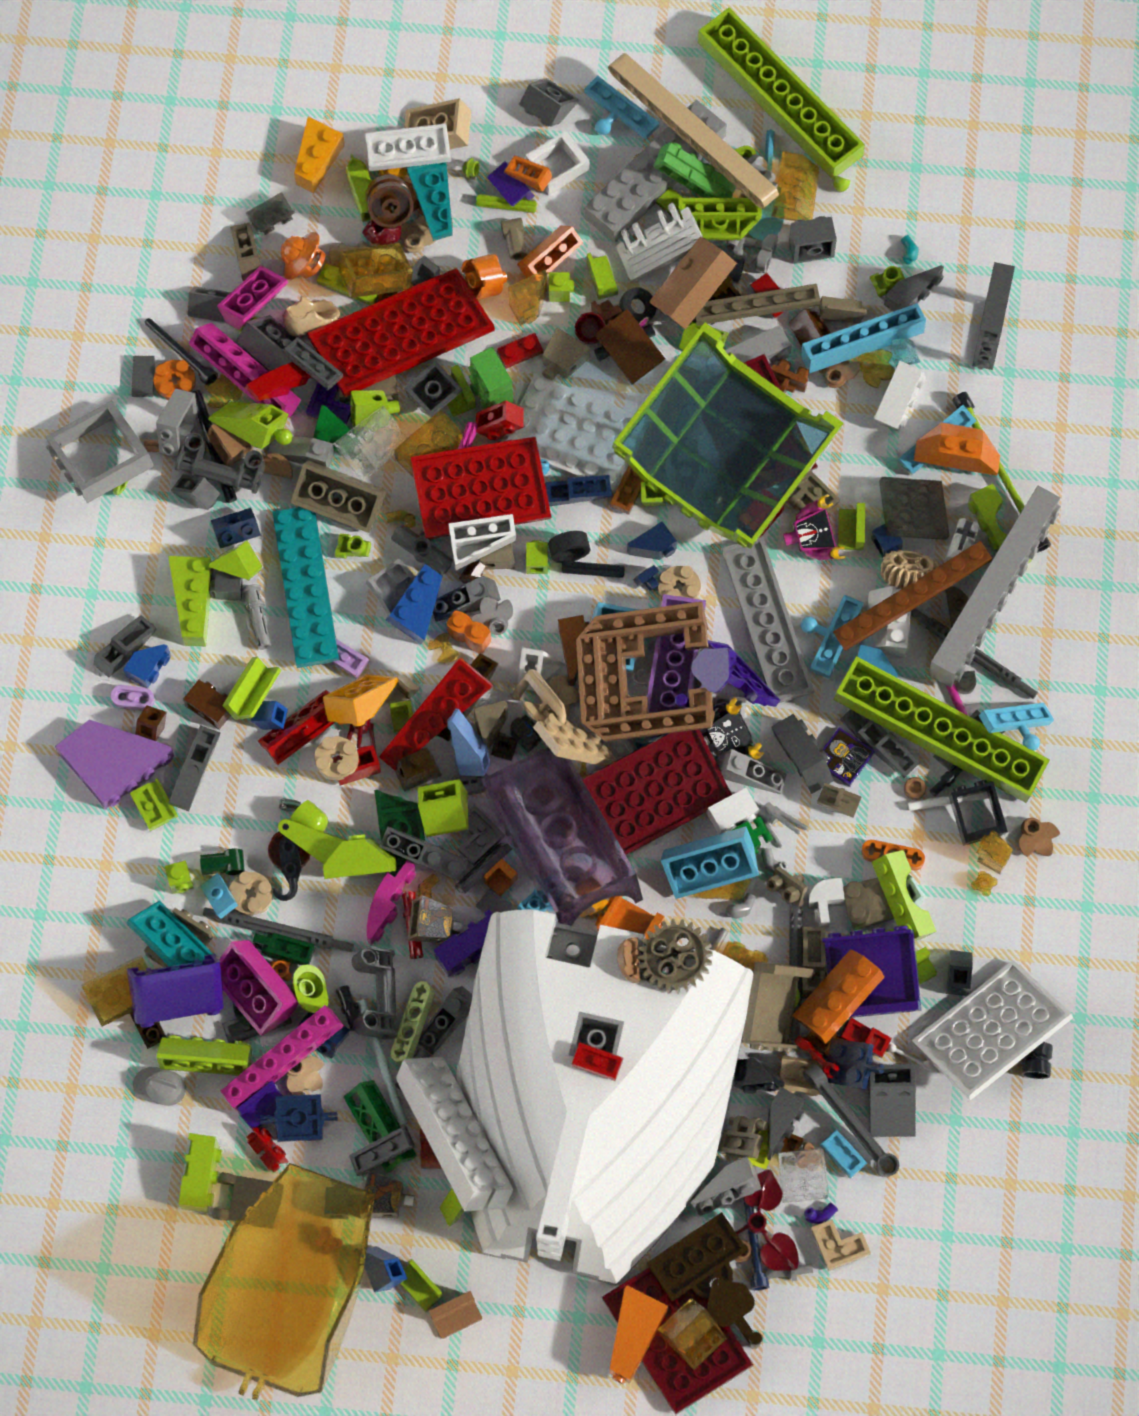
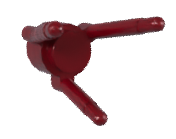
M371 718L366 720V723L361 726L350 724L346 739L351 741L353 732L357 733L356 747L360 749L362 734H367V731H369L370 743L374 745L376 751L373 731L374 723L370 722Z

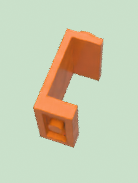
M618 891L616 896L612 895L606 905L608 908L604 915L600 914L595 923L597 926L596 932H599L600 925L644 934L645 939L649 940L647 931L655 933L654 925H657L660 929L662 928V922L665 921V916L657 912L654 916L623 899V893Z

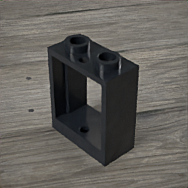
M987 780L975 782L974 787L966 789V786L963 785L953 788L949 799L963 846L999 837L1008 832L994 782L987 783ZM987 791L997 826L967 834L957 799Z

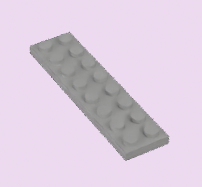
M758 538L751 549L748 547L744 548L739 544L723 547L722 553L765 684L781 700L779 703L814 694V689L764 538Z

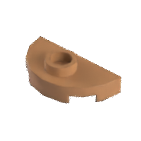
M268 453L263 457L266 465L264 474L293 479L292 466L284 456L277 453ZM256 461L253 466L258 465L260 461Z
M631 937L621 942L617 952L619 968L625 978L632 983L640 982L638 937Z

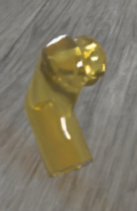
M405 510L386 513L388 523L403 521L408 528L416 526V517L412 513Z
M434 873L418 885V897L426 896L432 899L431 888L440 882Z

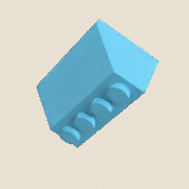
M746 826L665 849L661 857V863L675 899L759 875L754 845Z

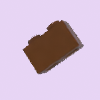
M198 679L183 698L185 707L219 730L231 716L222 706L228 695L225 693L221 695L207 681L204 683Z

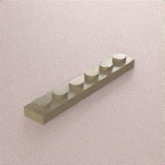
M816 283L707 301L695 317L696 325H703L705 322L710 324L820 306L818 286Z

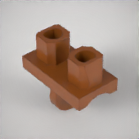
M783 358L777 365L773 364L772 370L782 392L786 393V391L794 393L796 389L805 393L808 383V369L799 367L795 374L789 371L791 363Z

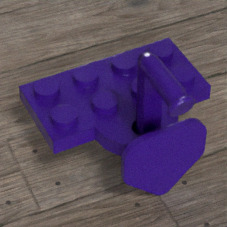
M708 640V648H704L692 663V673L702 683L700 688H706L710 692L717 693L729 683L735 688L742 690L745 694V699L752 704L757 703L763 706L776 707L781 701L728 644ZM679 694L675 697L676 705L690 708L689 698L685 694Z

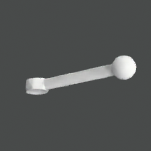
M894 1044L888 1045L889 1052H896L922 1065L924 1070H928L931 1067L929 1061H922L896 1048Z

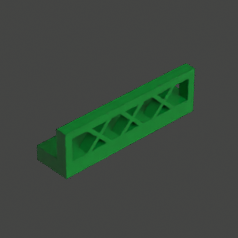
M374 1080L359 1083L343 1097L369 1144L377 1141L376 1132H379L384 1137L401 1128ZM357 1093L361 1099L360 1106H357L352 1098ZM366 1113L370 1114L372 1118L371 1125H368L365 1121ZM412 1148L397 1156L392 1164L388 1161L382 1164V1167L386 1173H390L401 1163L412 1161L417 1155Z

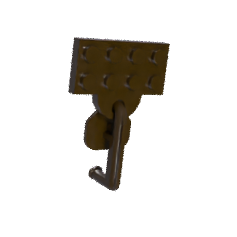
M722 1212L646 1263L671 1302L692 1290L697 1296L709 1299L707 1311L717 1325L728 1327L735 1323L751 1348L757 1349L763 1341L762 1334L753 1332L744 1318L754 1308V1297L745 1284L733 1282V1270L730 1266L732 1261L747 1252L748 1249Z

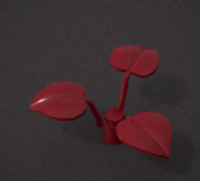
M768 1169L757 1174L761 1189L751 1195L744 1196L745 1203L748 1206L757 1207L756 1213L749 1217L746 1225L735 1232L739 1235L748 1229L753 1234L762 1233L767 1242L760 1251L762 1263L774 1271H795L798 1268L799 1255L792 1238L785 1233L778 1232L770 1240L767 1230L764 1229L767 1220L761 1213V1208L765 1211H772L779 1206L782 1200L781 1187L772 1170Z

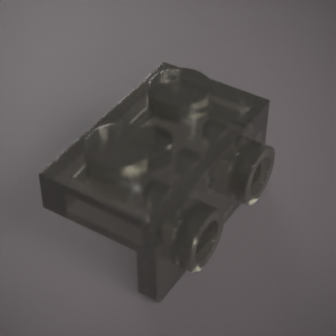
M281 192L246 212V215L257 234L263 232L266 235L275 230V224L281 222L284 225L293 219L291 215L296 212L294 209H291Z

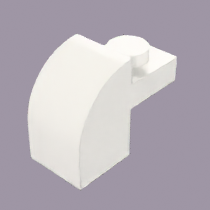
M842 878L822 880L811 890L808 909L817 908L814 909L815 922H819L820 927L829 928L828 907L844 904Z

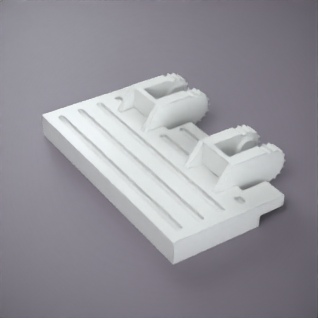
M673 203L669 204V211L674 219L671 222H668L666 214L662 209L658 210L657 214L661 223L659 222L644 230L647 239H645L637 223L632 224L633 231L638 239L632 242L630 234L626 229L621 230L625 243L622 242L616 245V248L633 283L685 256L699 237H702L689 207L680 211L683 216L681 220Z

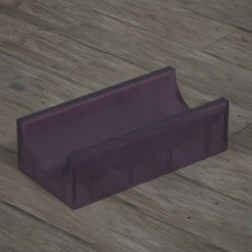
M547 747L481 779L493 814L549 913L556 915V923L573 926L575 920L587 908L606 898L627 896L633 899L635 904L643 900L634 868L570 759L555 756L550 748Z

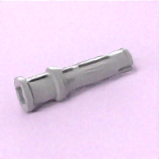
M251 584L243 587L242 593L245 594L247 602L245 607L252 619L258 649L264 650L272 646L263 612L265 603L261 600L259 592L261 586L259 584Z

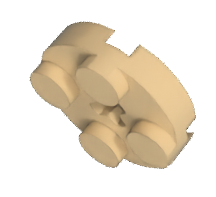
M673 566L660 575L658 593L661 600L663 599V594L697 599L699 596L701 582L690 566ZM676 583H681L685 585L683 587V591H679L678 589H674L673 587L676 586Z
M334 736L323 739L315 751L314 760L317 769L323 777L338 781L355 772L359 763V756L354 743L344 737ZM340 754V757L343 759L333 763L331 757L332 755Z
M244 871L230 884L229 890L238 904L234 910L240 914L248 916L261 914L272 903L273 893L271 884L265 876L259 873ZM253 889L256 897L247 899L245 892Z

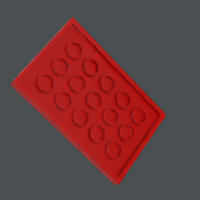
M536 436L410 457L425 538L435 539L450 536L449 523L513 514L514 525L549 520L552 517Z

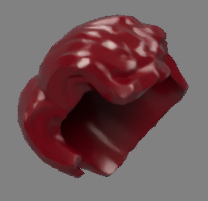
M371 219L364 227L362 234L372 245L379 248H390L400 240L402 235L401 225L395 228H385L377 225Z

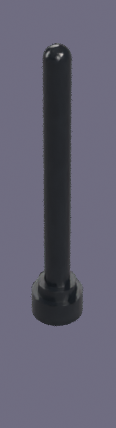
M151 318L145 319V325L199 373L200 380L206 386L216 381L218 373L214 369L207 366L204 367Z

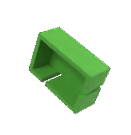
M493 347L470 357V366L468 367L471 373L469 378L472 383L470 388L475 396L478 395L480 400H482L479 402L482 410L505 400L513 403L512 380Z

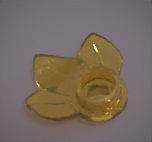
M880 349L874 353H864L858 357L857 362L860 363V371L863 372V379L868 385L879 388L881 380L892 379L895 369L888 362L892 358L893 353ZM864 362H870L871 365L866 366L864 365Z
M222 373L220 378H217L211 385L206 386L204 384L206 391L212 395L207 404L210 408H222L229 401H238L243 395V391Z

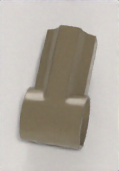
M522 218L501 221L504 240L506 239L510 259H523L527 256V249L524 240L525 233Z

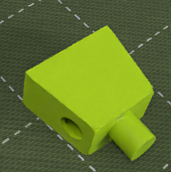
M382 390L351 391L350 421L356 434L386 427L388 425V414L400 412L398 400L387 401L385 392Z

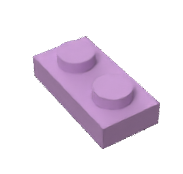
M336 639L339 660L332 663L358 678L370 662L369 659Z

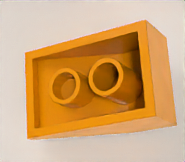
M367 674L323 696L328 721L337 722L339 725L347 723L353 724V726L364 725L365 721L374 717L399 682L398 677Z

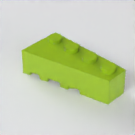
M168 556L184 645L206 647L211 580L213 575V568L209 567V564L212 562L211 557Z

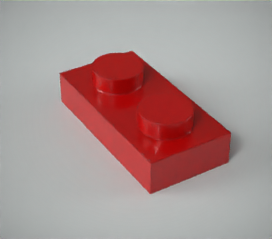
M532 333L497 348V353L505 369L543 354L544 350L536 334Z
M579 1042L571 1066L616 1081L623 1057Z

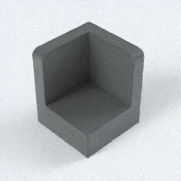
M424 255L408 271V282L416 286L440 275V267Z

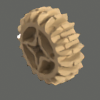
M908 550L891 551V553L886 554L881 563V577L890 586H895L896 589H903L912 582L915 584L917 579L937 568L938 564L935 563V560L930 559V556H924L923 553H917L915 550L913 552Z

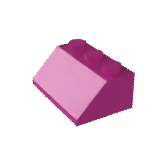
M260 266L221 301L217 307L225 322L240 330L247 321L251 320L285 288L288 281L269 269Z

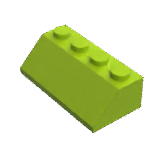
M169 1035L168 1038H161L156 1058L160 1069L239 1076L251 1066L253 1051L251 1045L244 1041H235L232 1044L226 1043V1041L221 1039H213L212 1042L203 1041L202 1038L191 1037L190 1040H185L179 1036Z

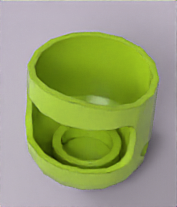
M310 800L303 802L290 818L295 822L323 832L328 825L326 814Z

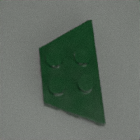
M374 790L381 841L388 826L425 841L424 827L418 803L383 793L380 790ZM390 852L396 857L397 868L408 860Z

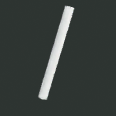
M985 791L957 800L958 803L988 799V794ZM949 796L908 802V809L913 811L951 805Z

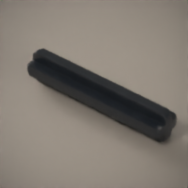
M563 561L562 573L623 578L625 566Z

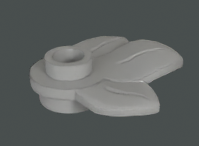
M484 597L480 602L481 613H476L471 617L472 621L484 624L492 634L501 635L507 630L508 620L513 616V606L508 599L498 604L495 599ZM501 622V624L495 625L494 623Z

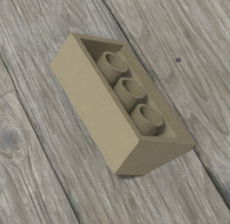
M308 460L303 464L290 503L370 533L388 490ZM335 492L343 497L342 502H339L340 499L338 497L334 498Z

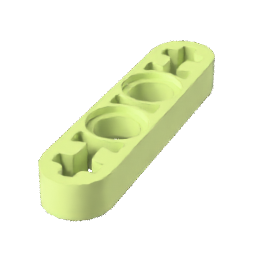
M420 981L414 985L397 1032V1037L391 1049V1058L399 1065H402L404 1059L413 1058L434 998V988L425 981ZM420 1008L421 1012L419 1016L416 1018H412V1012L415 1009ZM408 1029H413V1035L410 1038L405 1039L406 1031Z

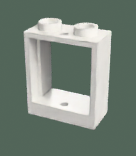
M567 130L526 155V160L539 163L563 148L576 165L548 183L545 188L548 195L590 170V160Z

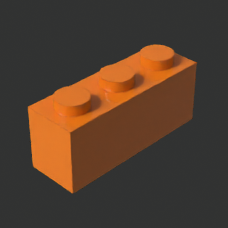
M561 225L517 265L528 281L540 282L549 272L583 244V241L572 226Z

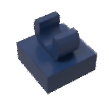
M655 565L650 566L633 580L637 586L645 583L649 591L653 590L659 585L658 581L653 577L659 571Z

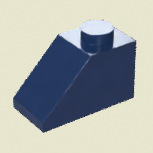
M663 521L627 544L629 555L656 560L670 557L677 549V540Z

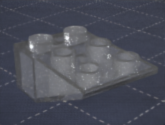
M382 406L338 439L333 445L355 475L363 482L378 471L408 438L387 409Z

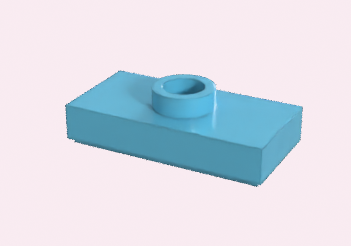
M218 873L200 886L220 919L238 906L223 878Z
M837 1129L819 1145L850 1179L867 1164L864 1158Z

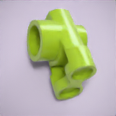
M896 266L887 267L882 274L875 273L869 276L879 298L886 295L887 291L891 290L898 281L905 279L901 268Z
M340 533L335 557L346 559L347 556L369 557L371 542L363 540L360 536L351 537L350 534Z

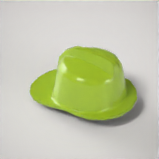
M309 964L301 965L293 974L291 991L295 994L298 1004L304 1010L315 1013L324 1005L328 1006V994L324 975L315 966Z

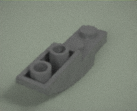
M200 725L169 800L170 805L186 811L190 810L219 740L220 732Z
M389 826L379 845L380 848L458 881L461 880L469 860L450 853L448 850Z

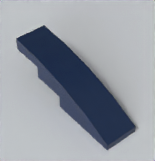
M610 475L567 478L566 481L545 482L549 506L579 503L612 496Z

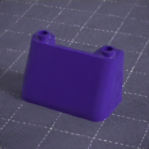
M216 954L204 955L203 962L195 959V962L153 970L149 967L146 968V972L144 970L139 971L138 967L127 969L135 1023L140 1024L141 1027H150L154 1025V1022L205 1013L210 1016L219 1014L220 1010L224 1009L220 960Z

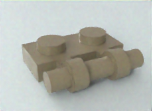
M811 470L797 486L799 491L796 494L792 493L788 498L789 504L792 507L796 506L800 511L806 505L802 501L804 497L813 502L819 500L824 495H830L825 498V503L828 505L833 503V505L826 508L827 512L840 502V499Z
M740 1115L730 1117L728 1123L732 1126V1129L723 1131L718 1151L722 1154L747 1156L748 1158L757 1159L764 1138L758 1132L767 1130L769 1127L768 1122L762 1121L761 1118L747 1119L745 1116ZM748 1128L746 1133L742 1132L743 1129Z

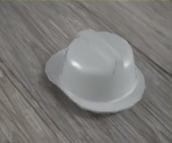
M158 1067L142 1069L136 1074L133 1081L134 1091L139 1098L161 1105H175L183 1099L186 1093L185 1081L179 1074Z

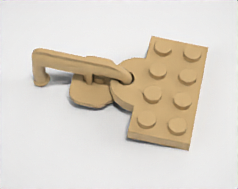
M531 669L524 675L513 693L510 694V697L521 701L523 693L531 685L543 700L542 704L526 701L523 707L530 717L537 721L533 728L555 756L600 766H607L616 761L612 755L613 752L601 742L599 736L592 731L586 732L579 729L566 718L563 702L538 671Z

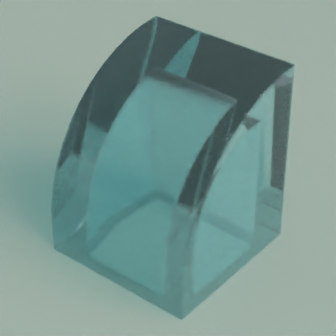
M897 339L891 341L890 351L895 368H897L899 361L909 365L920 363L913 340Z

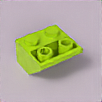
M460 779L418 787V807L426 837L468 829V792Z

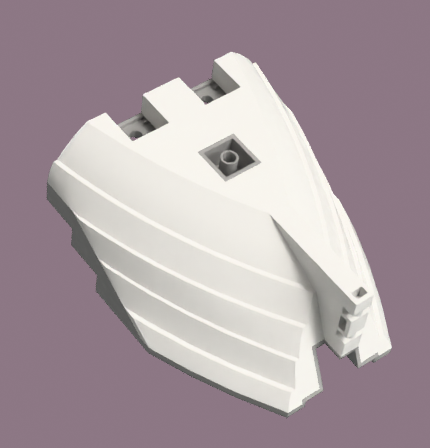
M512 910L501 913L495 912L491 915L476 973L460 1061L455 1077L479 1126L483 1130L514 1189L505 1208L486 1210L484 1206L483 1210L470 1211L484 1255L501 1259L509 1258L528 1263L533 1233L537 1232L536 1240L539 1257L561 1261L565 1240L575 1241L577 1244L572 1273L594 1278L595 1281L617 1285L656 1245L685 1210L714 1169L744 1034L754 974L749 968L743 967L736 961L714 950L707 949L713 952V956L708 958L712 960L713 964L706 966L709 969V974H701L704 982L697 979L695 981L697 988L690 984L688 985V992L683 987H680L679 994L676 993L675 988H672L670 993H667L666 986L660 991L658 990V982L651 986L649 983L651 977L645 979L643 976L645 971L640 970V982L632 983L625 978L619 968L617 952L621 942L631 937H638V948L645 947L641 941L642 938L645 939L644 934L600 925L599 932L560 924L556 923L555 914L537 910ZM570 945H576L579 948V953L569 955L566 949ZM658 946L655 952L659 954L664 953L667 947ZM677 953L672 954L674 960H677ZM688 959L684 963V966L692 967L695 965L696 961L694 959ZM670 966L667 967L669 971L666 975L671 974L674 970ZM579 1042L623 1057L616 1081L571 1066Z

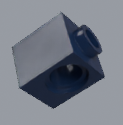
M891 521L872 530L871 539L882 558L886 554L891 553V551L897 552L902 550L903 540Z

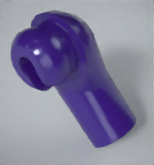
M831 1202L822 1211L809 1207L804 1211L805 1220L811 1224L824 1223L838 1211V1208Z

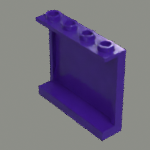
M907 926L894 927V931L885 932V928L872 929V933L863 934V931L859 930L851 931L850 936H841V933L828 934V938H822V942L825 943L828 974L848 951L852 949L876 965L884 975L883 980L849 1018L922 1011L913 930L908 929Z

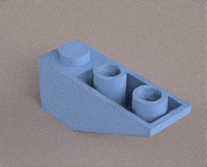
M455 709L452 716L448 718L447 723L452 735L451 746L455 750V766L458 767L459 775L484 776L491 765L487 745L482 741L461 711Z

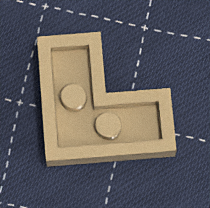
M832 1219L811 1227L828 1271L871 1255L862 1232L841 1240Z

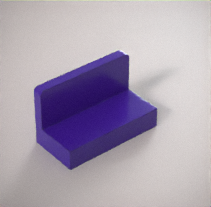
M506 161L487 176L488 180L512 207L524 197L527 200L535 197L526 184L505 174L504 171L508 166Z
M270 1081L237 1109L238 1113L251 1129L260 1127V1115H274L276 1109L275 1097L283 1095L276 1088L275 1083Z

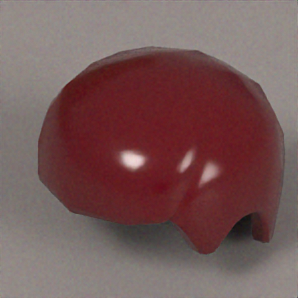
M594 312L584 313L575 323V335L581 342L588 345L598 343L599 341L594 334L606 326V323L600 315Z

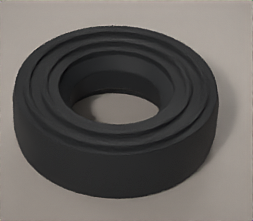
M640 287L629 289L620 299L619 307L622 313L628 309L638 323L646 317L649 318V322L656 313V308L649 303L653 295L646 289ZM638 299L644 304L645 310L643 313H636L632 309V300Z

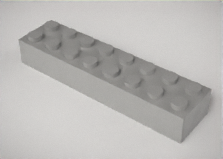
M697 99L688 107L691 112L723 139L726 136L727 124ZM669 126L584 206V218L613 243L622 237L621 230L626 229L628 231L632 224L636 223L656 204V200L663 193L678 183L653 167L662 146L669 142L678 143L685 152L697 155L698 160L703 159L696 150Z

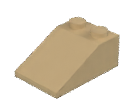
M460 98L406 110L404 128L446 124L449 148L455 149L468 146L471 110Z

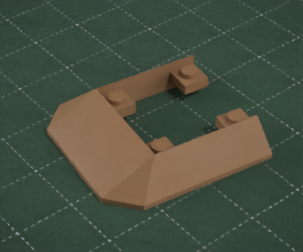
M702 601L594 617L576 639L582 724L604 741L712 728L715 712L713 711L712 692L706 688L688 690L690 708L649 713L646 695L628 698L625 659L645 657V638L684 633L687 651L708 648L707 630L709 629Z

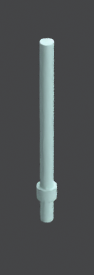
M365 999L357 1002L361 1014L369 1010ZM369 1037L400 1127L405 1126L408 1122L379 1038Z

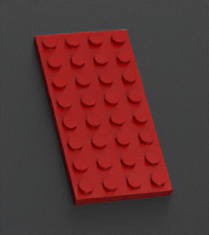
M454 268L307 334L316 352L343 373V378L336 384L344 397L351 395V391L365 389L495 331V326L458 269Z

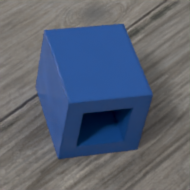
M276 700L263 701L250 722L262 730L284 729L288 708Z

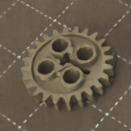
M672 919L669 926L663 921V928L661 929L654 925L656 932L647 931L649 940L642 938L641 941L645 947L638 948L639 952L644 954L638 956L639 962H644L639 966L641 971H645L643 974L644 978L651 977L649 981L651 986L658 982L657 988L659 991L666 986L667 993H670L671 989L675 988L676 993L679 994L680 987H683L688 992V985L690 984L697 988L695 981L698 979L704 982L701 974H709V969L706 966L713 964L712 960L708 959L713 956V952L707 950L712 947L710 942H705L707 935H700V927L693 930L694 925L692 922L686 927L684 919L680 921L679 925H676L675 920ZM681 938L689 940L685 946H679L677 942ZM663 945L667 947L664 953L659 954L655 952L658 946ZM677 953L678 959L674 960L672 954ZM688 959L696 961L692 967H686L684 963ZM670 966L674 968L673 972L669 975L662 973L665 967Z

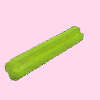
M478 194L476 197V205L480 207L535 213L537 209V201L522 199L512 207L501 196Z

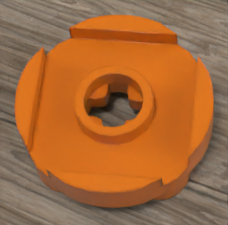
M169 360L156 367L153 378L154 386L157 393L165 397L166 400L170 399L175 388L188 392L195 388L196 377L194 370L185 360ZM172 377L180 378V380L177 381V384H173V382H169V380L172 379Z

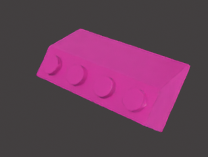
M249 940L232 941L219 959L222 990L259 1035L264 1036L292 1015L299 1005L295 994Z

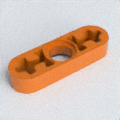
M867 840L862 846V857L869 862L880 858L881 853L879 852H881L882 848H885L883 856L890 850H904L913 871L921 869L924 865L925 855L916 848L878 840ZM870 846H873L874 850L878 852H874L873 855H869V851L865 849H869ZM913 855H917V859L921 861H917L916 864H913L912 860L908 858H912Z

